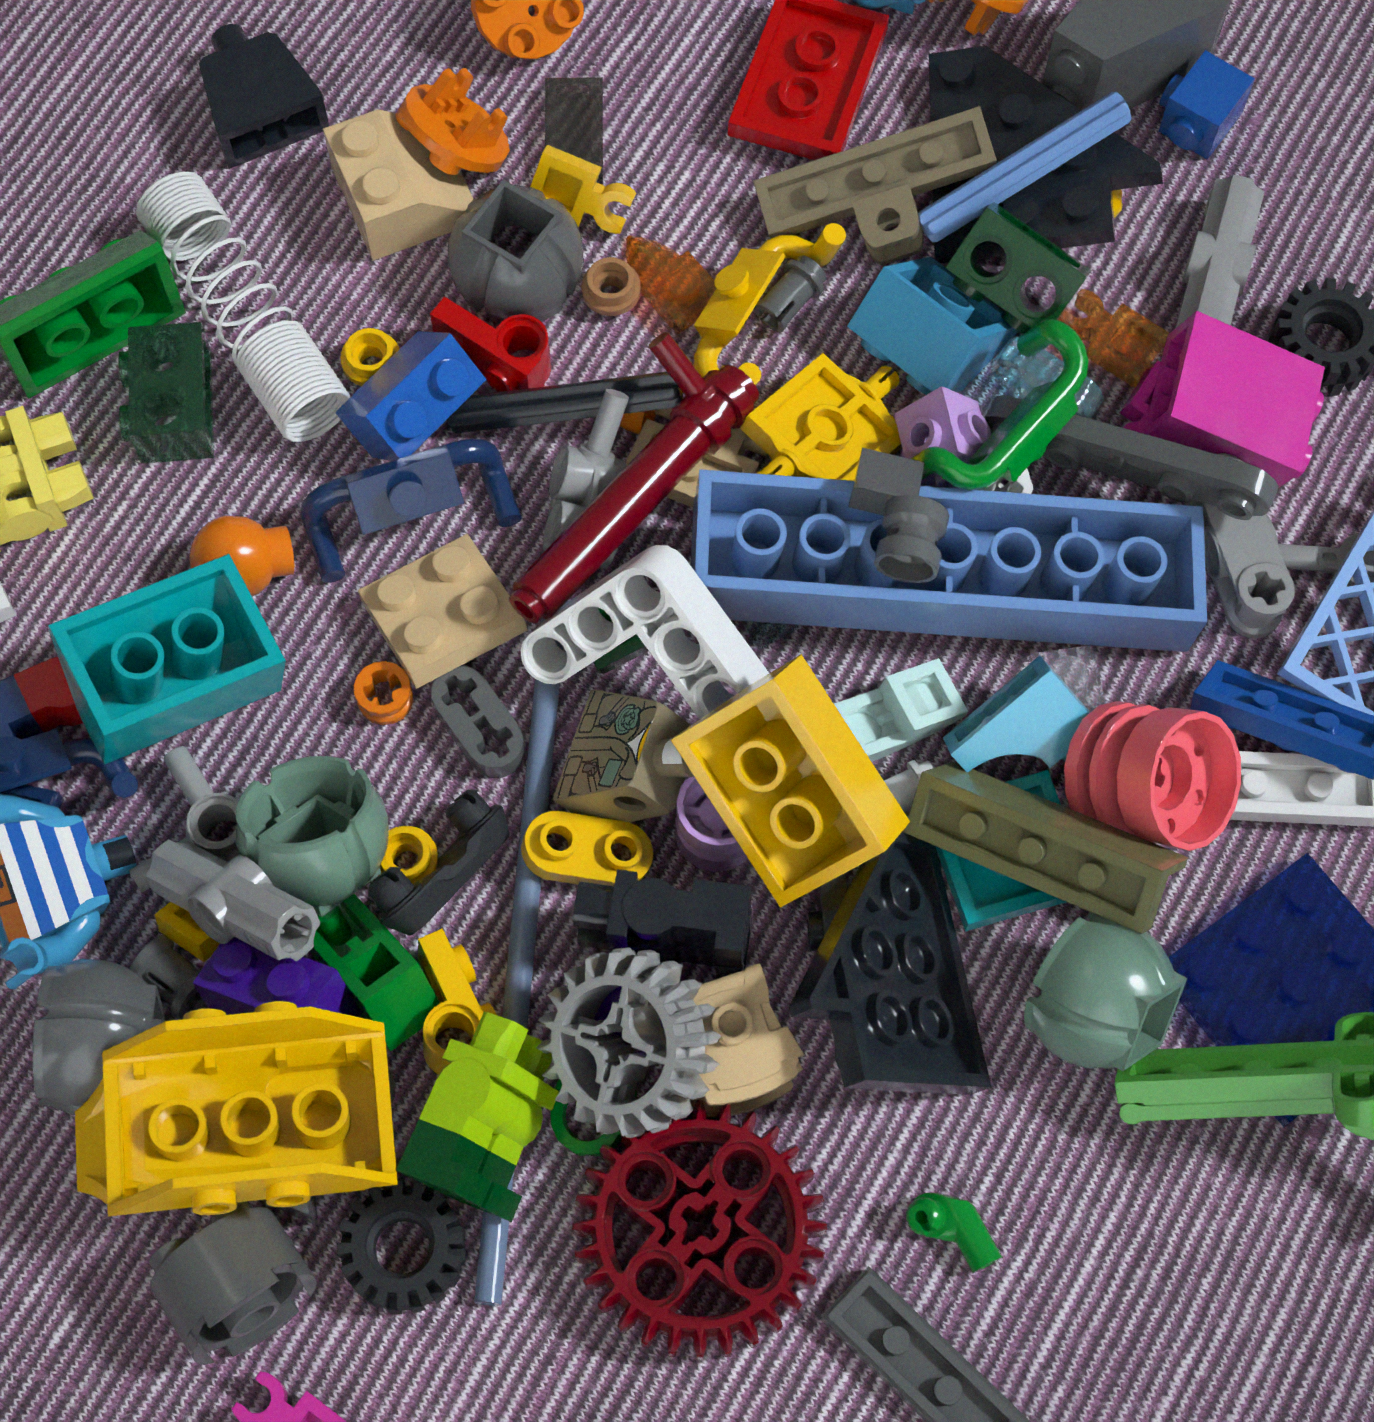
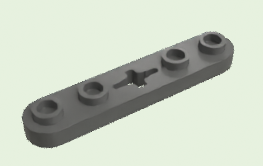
M1005 395L996 396L992 399L984 415L991 435L1023 399ZM1076 414L1051 440L1043 455L1053 464L1065 469H1076L1077 466H1081L1156 488L1164 496L1177 502L1189 503L1193 499L1214 505L1224 514L1239 520H1249L1252 516L1267 514L1279 487L1275 479L1267 472L1251 464Z

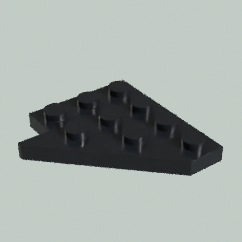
M987 46L929 54L930 122L980 106L997 163L1081 111V109ZM1113 132L998 205L1059 248L1115 242L1112 191L1163 184L1161 163ZM976 176L933 189V203ZM980 216L940 241L934 242V253L937 262L940 264L950 262ZM992 241L981 242L976 250V259L1006 255L1004 249Z
M904 831L901 832L885 852L860 865L789 1005L791 1017L830 1020L835 1044V1060L841 1072L844 1088L972 1095L991 1088L936 846L904 833Z

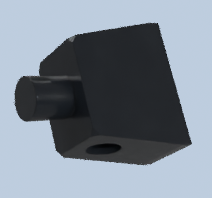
M237 24L224 25L213 33L211 43L216 52L203 57L199 62V67L216 132L229 169L321 133L323 128L329 127L324 99L320 89L277 34L266 32L247 39L242 27Z

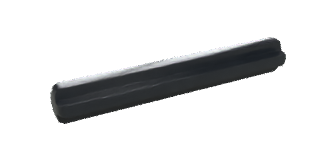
M666 371L471 395L447 419V423L452 431L458 434L593 418L597 416L606 389L620 391L629 397L624 414L674 408L683 399V392Z

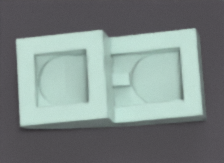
M939 658L886 676L878 689L834 704L871 762L906 748L965 717L968 713L964 702Z

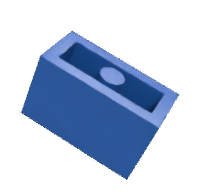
M418 331L335 413L372 458L394 461L410 456L487 379L451 333Z

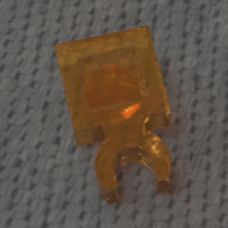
M1081 289L1077 293L1074 306L1086 313L1088 317L1083 319L1076 318L1064 310L1060 315L1059 321L1074 329L1081 340L1087 339L1091 342L1087 351L1089 360L1133 388H1136L1146 371L1163 354L1167 335L1170 333L1123 303L1112 315L1104 310L1103 302L1098 295L1090 290Z

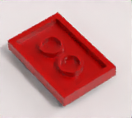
M775 0L728 121V136L811 160H817L844 151L888 30L889 15L836 0Z

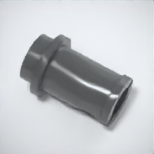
M801 255L797 260H788L783 267L784 275L754 307V312L757 316H761L764 311L767 312L760 320L773 331L783 332L787 324L811 297H820L824 291L823 283L827 279L826 274L817 262L807 256Z

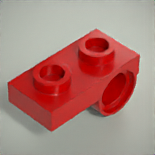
M445 296L430 313L433 332L451 333L487 379L486 382L497 392L545 386V382L551 373L549 338L545 325L537 318L525 314L513 315L503 320L495 329ZM522 349H527L534 352L532 355L527 357H515L511 355L515 351Z

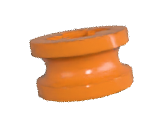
M387 661L374 662L364 667L356 677L354 696L362 715L370 722L379 725L394 724L404 719L410 712L414 701L413 690L405 670L397 664ZM388 681L391 690L396 685L400 687L392 692L393 702L380 705L377 697H374L371 702L367 699L376 695L375 685L380 682Z

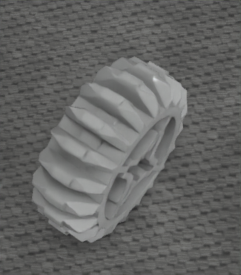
M629 947L613 949L609 956L606 953L590 955L585 959V967H572L568 972L564 973L567 986L554 988L552 992L547 994L558 1011L545 1013L538 1019L552 1032L551 1039L542 1041L536 1048L546 1054L552 1053L554 1065L549 1066L542 1076L549 1080L560 1078L563 1084L554 1101L561 1102L562 1104L577 1101L574 1120L582 1123L595 1120L597 1132L608 1135L620 1130L622 1136L633 1138L643 1135L646 1130L656 1133L668 1129L669 1125H671V1118L674 1120L686 1118L693 1111L690 1099L702 1098L709 1091V1088L699 1074L713 1072L720 1065L712 1057L705 1054V1046L717 1043L721 1035L712 1030L705 1031L702 1019L708 1018L715 1008L708 1003L695 1004L693 999L697 995L702 983L697 982L695 979L680 982L683 964H678L676 961H666L660 964L659 953L652 950L639 951L636 954ZM622 986L619 1002H612L608 1017L605 1020H594L597 1010L604 999L616 988ZM659 1017H660V1019H661V1021H662L664 1030H663V1028L661 1027ZM616 1032H622V1036L617 1035V1034H614V1033H616ZM634 1048L639 1049V1050H642V1051H640V1052H635V1053H634V1051H635ZM663 1064L662 1073L652 1089L642 1097H635L637 1082L644 1081L648 1067L650 1065Z

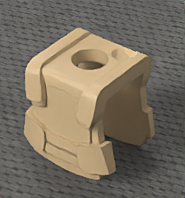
M760 963L746 967L743 971L703 983L693 1000L696 1005L708 1003L715 1008L708 1018L702 1020L705 1031L712 1030L721 1035L717 1043L705 1046V1054L712 1057L720 1065L713 1072L699 1074L709 1088V1091L702 1098L690 1099L692 1109H694L696 1100L700 1099L704 1102L706 1118H717L722 1105L726 1104L731 1105V1116L768 1105L789 1093L793 1088L792 1080L803 1070L798 1058L805 1056L789 1027H781L769 1004V989Z

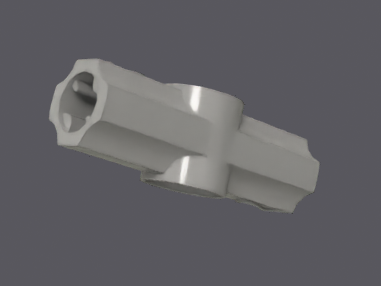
M1233 174L1229 178L1215 180L1208 197L1201 231H1197L1185 268L1182 282L1187 283L1175 328L1196 311L1231 325L1233 315L1235 314L1234 309L1237 297H1241L1253 262L1256 246L1251 245L1265 192L1254 184L1253 179Z
M169 839L152 852V863L145 875L152 891L189 911L198 926L216 942L225 944L233 937H236L277 960L291 958L295 961L301 959L314 947V936L321 924L314 907L276 888L263 870L248 857L239 854L229 862H226L188 841L175 843Z

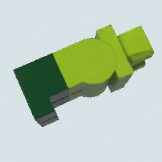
M485 1011L470 1045L450 1039L442 1057L450 1062V1064L438 1076L396 1171L458 1202L512 1222L522 1196L507 1189L524 1146L533 1141L541 1129L543 1120L542 1108L552 1111L556 1102L554 1100L559 1093L558 1090L543 1081L545 1077L542 1074L550 1066L553 1058L552 1053L546 1054L536 1048L541 1044L542 1040L527 1035L528 1029L519 1023Z

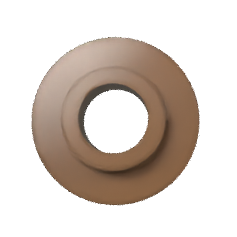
M615 257L602 258L596 261L584 274L581 283L582 297L586 305L598 314L605 316L621 315L631 310L638 302L641 293L640 278L637 272L624 260ZM608 286H615L621 290L617 293L602 292Z

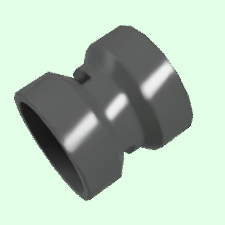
M901 495L888 500L882 521L887 534L885 538L879 541L874 560L876 569L887 577L907 583H924L935 579L939 572L942 557L936 545L946 534L949 521L948 510L939 502L917 495Z

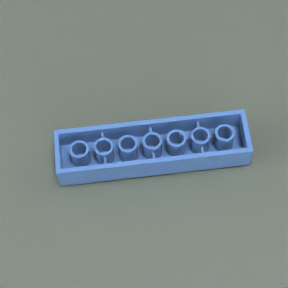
M699 470L693 503L691 567L730 620L1188 652L1207 624L1203 506L920 486L919 496L930 498L943 505L948 510L949 521L944 538L939 540L936 545L942 555L937 577L930 582L907 583L887 577L876 569L874 560L879 541L886 537L887 531L882 524L883 515L848 507L854 481Z

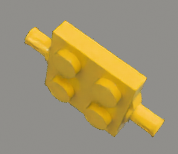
M824 353L819 355L749 413L740 429L766 452L772 460L755 474L854 481L862 447L891 455L897 453L902 448L896 420L889 414L881 400L899 385L900 380L896 371L886 378L892 368L884 365L868 380L861 382L859 379L843 372Z

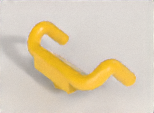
M836 223L826 225L815 243L796 235H779L766 240L758 249L741 248L733 263L723 268L716 275L714 280L716 290L693 325L702 337L694 354V367L702 377L711 370H719L717 360L721 351L738 335L783 260H797L799 256L804 255L813 259L821 267L827 265L845 241L846 232L841 225ZM753 363L742 364L739 369L747 374L754 384L757 385L761 379L759 367Z

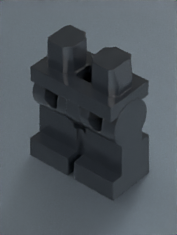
M617 869L614 886L579 882L572 919L574 927H578V945L606 949L610 953H612L613 949L628 947L634 950L636 954L639 951L652 950L659 953L660 964L666 961H680L716 967V979L743 971L746 968L752 928L751 886L694 879L692 892L676 890L667 881L658 878H647L638 881L637 872Z

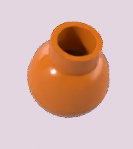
M221 516L211 520L198 531L190 548L189 562L191 568L230 554L252 597L264 590L270 584L272 578L294 574V554L287 526L264 529L260 523L248 517Z

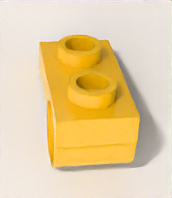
M443 928L418 939V961L440 1002L428 1013L424 1021L423 1054L428 1066L439 1075L450 1062L442 1058L445 1049L436 1043V1036L447 1028H459L467 1032L472 1039L484 1011L497 1015L489 1002L479 1005L469 984L476 981V974L470 958L461 944L451 947Z

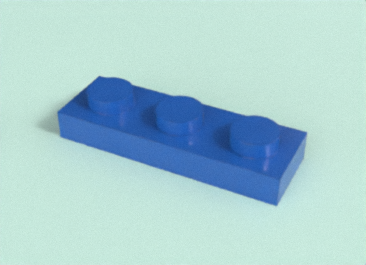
M1219 660L1216 661L1193 692L1190 710L1204 711L1220 717L1228 728L1269 741L1279 748L1299 752L1334 765L1336 768L1347 773H1356L1366 778L1374 779L1373 715Z

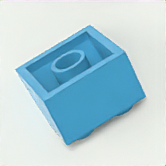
M931 256L884 266L847 325L849 329L862 338L860 343L868 353L880 360L894 362L908 373L906 379L910 385L925 395L941 386L954 392L962 391L1018 332L1002 319L1001 315L1004 311L987 298H984L982 302H978L960 291L952 283L956 275Z

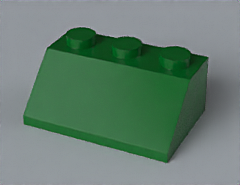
M139 230L124 239H116L109 242L100 252L72 267H64L55 271L46 281L33 288L0 301V355L28 399L186 314L168 260L159 242Z

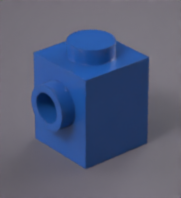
M1205 50L1185 77L1176 74L1167 85L1159 102V105L1165 108V112L1158 132L1169 137L1178 147L1191 150L1208 160L1243 113L1255 78Z

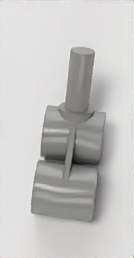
M613 389L605 390L588 442L580 444L579 448L564 445L557 454L549 484L551 500L549 516L543 536L544 551L626 467L624 460L615 458V455L610 452L629 397L620 391ZM617 549L599 568L606 569L609 567Z

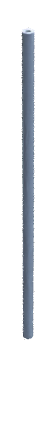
M554 639L556 645L563 650V645ZM536 679L502 1011L503 1018L517 1022L526 1029L528 1028L542 878L535 875L526 866L521 854V843L530 823L537 816L548 812L560 683L546 684ZM514 1173L507 1188L511 1191L513 1188ZM484 1211L474 1303L487 1306H501L509 1221Z

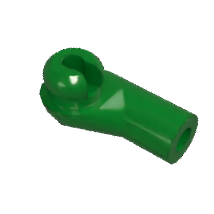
M924 1193L909 1204L906 1211V1220L911 1230L918 1235L956 1243L973 1274L1003 1258L977 1209L971 1202L939 1193Z

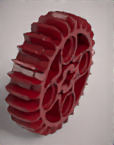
M696 1100L692 1119L674 1120L671 1118V1125L664 1131L651 1133L646 1130L642 1136L633 1138L622 1136L620 1132L622 1144L625 1148L621 1153L605 1144L602 1145L599 1152L602 1160L609 1167L606 1173L593 1168L586 1169L585 1179L598 1191L596 1195L578 1194L576 1196V1206L585 1212L592 1213L591 1219H583L572 1223V1230L575 1236L592 1238V1244L585 1245L575 1251L576 1261L579 1264L596 1262L598 1268L592 1270L583 1279L586 1289L591 1290L606 1285L608 1291L598 1302L599 1311L604 1314L620 1305L624 1311L618 1321V1331L621 1333L627 1332L637 1321L643 1324L641 1346L646 1349L650 1347L660 1333L668 1336L667 1348L669 1357L674 1358L681 1347L682 1340L693 1341V1351L697 1360L704 1359L707 1341L717 1340L718 1346L725 1358L731 1357L732 1336L741 1333L743 1339L751 1348L757 1347L759 1338L755 1325L762 1321L774 1333L780 1332L783 1325L775 1309L781 1305L795 1314L798 1313L802 1308V1302L791 1291L792 1287L796 1285L800 1288L811 1290L815 1286L816 1277L801 1267L803 1262L820 1264L824 1259L825 1252L823 1249L807 1244L808 1238L824 1236L827 1231V1223L825 1221L808 1219L807 1213H811L823 1206V1195H803L801 1189L811 1183L815 1173L810 1167L793 1173L790 1167L797 1159L800 1149L794 1144L778 1153L774 1147L778 1140L780 1129L775 1125L767 1130L762 1137L754 1134L756 1113L754 1111H750L742 1120L740 1126L731 1123L730 1104L722 1105L717 1119L713 1120L706 1119V1109L703 1100ZM693 1143L721 1146L695 1179L660 1152L679 1145ZM737 1160L749 1161L760 1171L761 1180L751 1189L737 1190L725 1181L723 1176L725 1167ZM641 1171H653L660 1175L666 1186L662 1194L656 1199L640 1201L632 1197L627 1191V1184L630 1178ZM773 1186L780 1196L786 1217L787 1235L784 1252L775 1242L748 1222L766 1200ZM679 1189L685 1195L675 1203L670 1213L669 1238L671 1240L666 1247H663L662 1245L665 1242V1226L660 1219L670 1212L676 1201V1190ZM706 1190H709V1193L704 1198L702 1195ZM616 1205L628 1217L651 1234L631 1258L625 1271L622 1270L613 1244L612 1227ZM732 1211H735L733 1230L740 1239L729 1248L724 1258L722 1270L713 1262L724 1253L729 1243L731 1219L728 1216ZM714 1212L715 1216L712 1220L711 1230L714 1238L710 1240L701 1235L694 1242L690 1241L687 1245H684L688 1230V1224L685 1220L689 1217L693 1221L699 1222L705 1216L709 1217ZM759 1256L765 1259L771 1266L773 1279L765 1287L759 1289L747 1288L735 1276L734 1268L736 1264L745 1257ZM696 1259L698 1262L694 1266V1268H689L691 1263ZM663 1267L670 1271L677 1283L673 1293L661 1300H650L644 1297L637 1289V1280L646 1269ZM704 1278L735 1303L741 1305V1307L714 1316L694 1317L676 1314Z

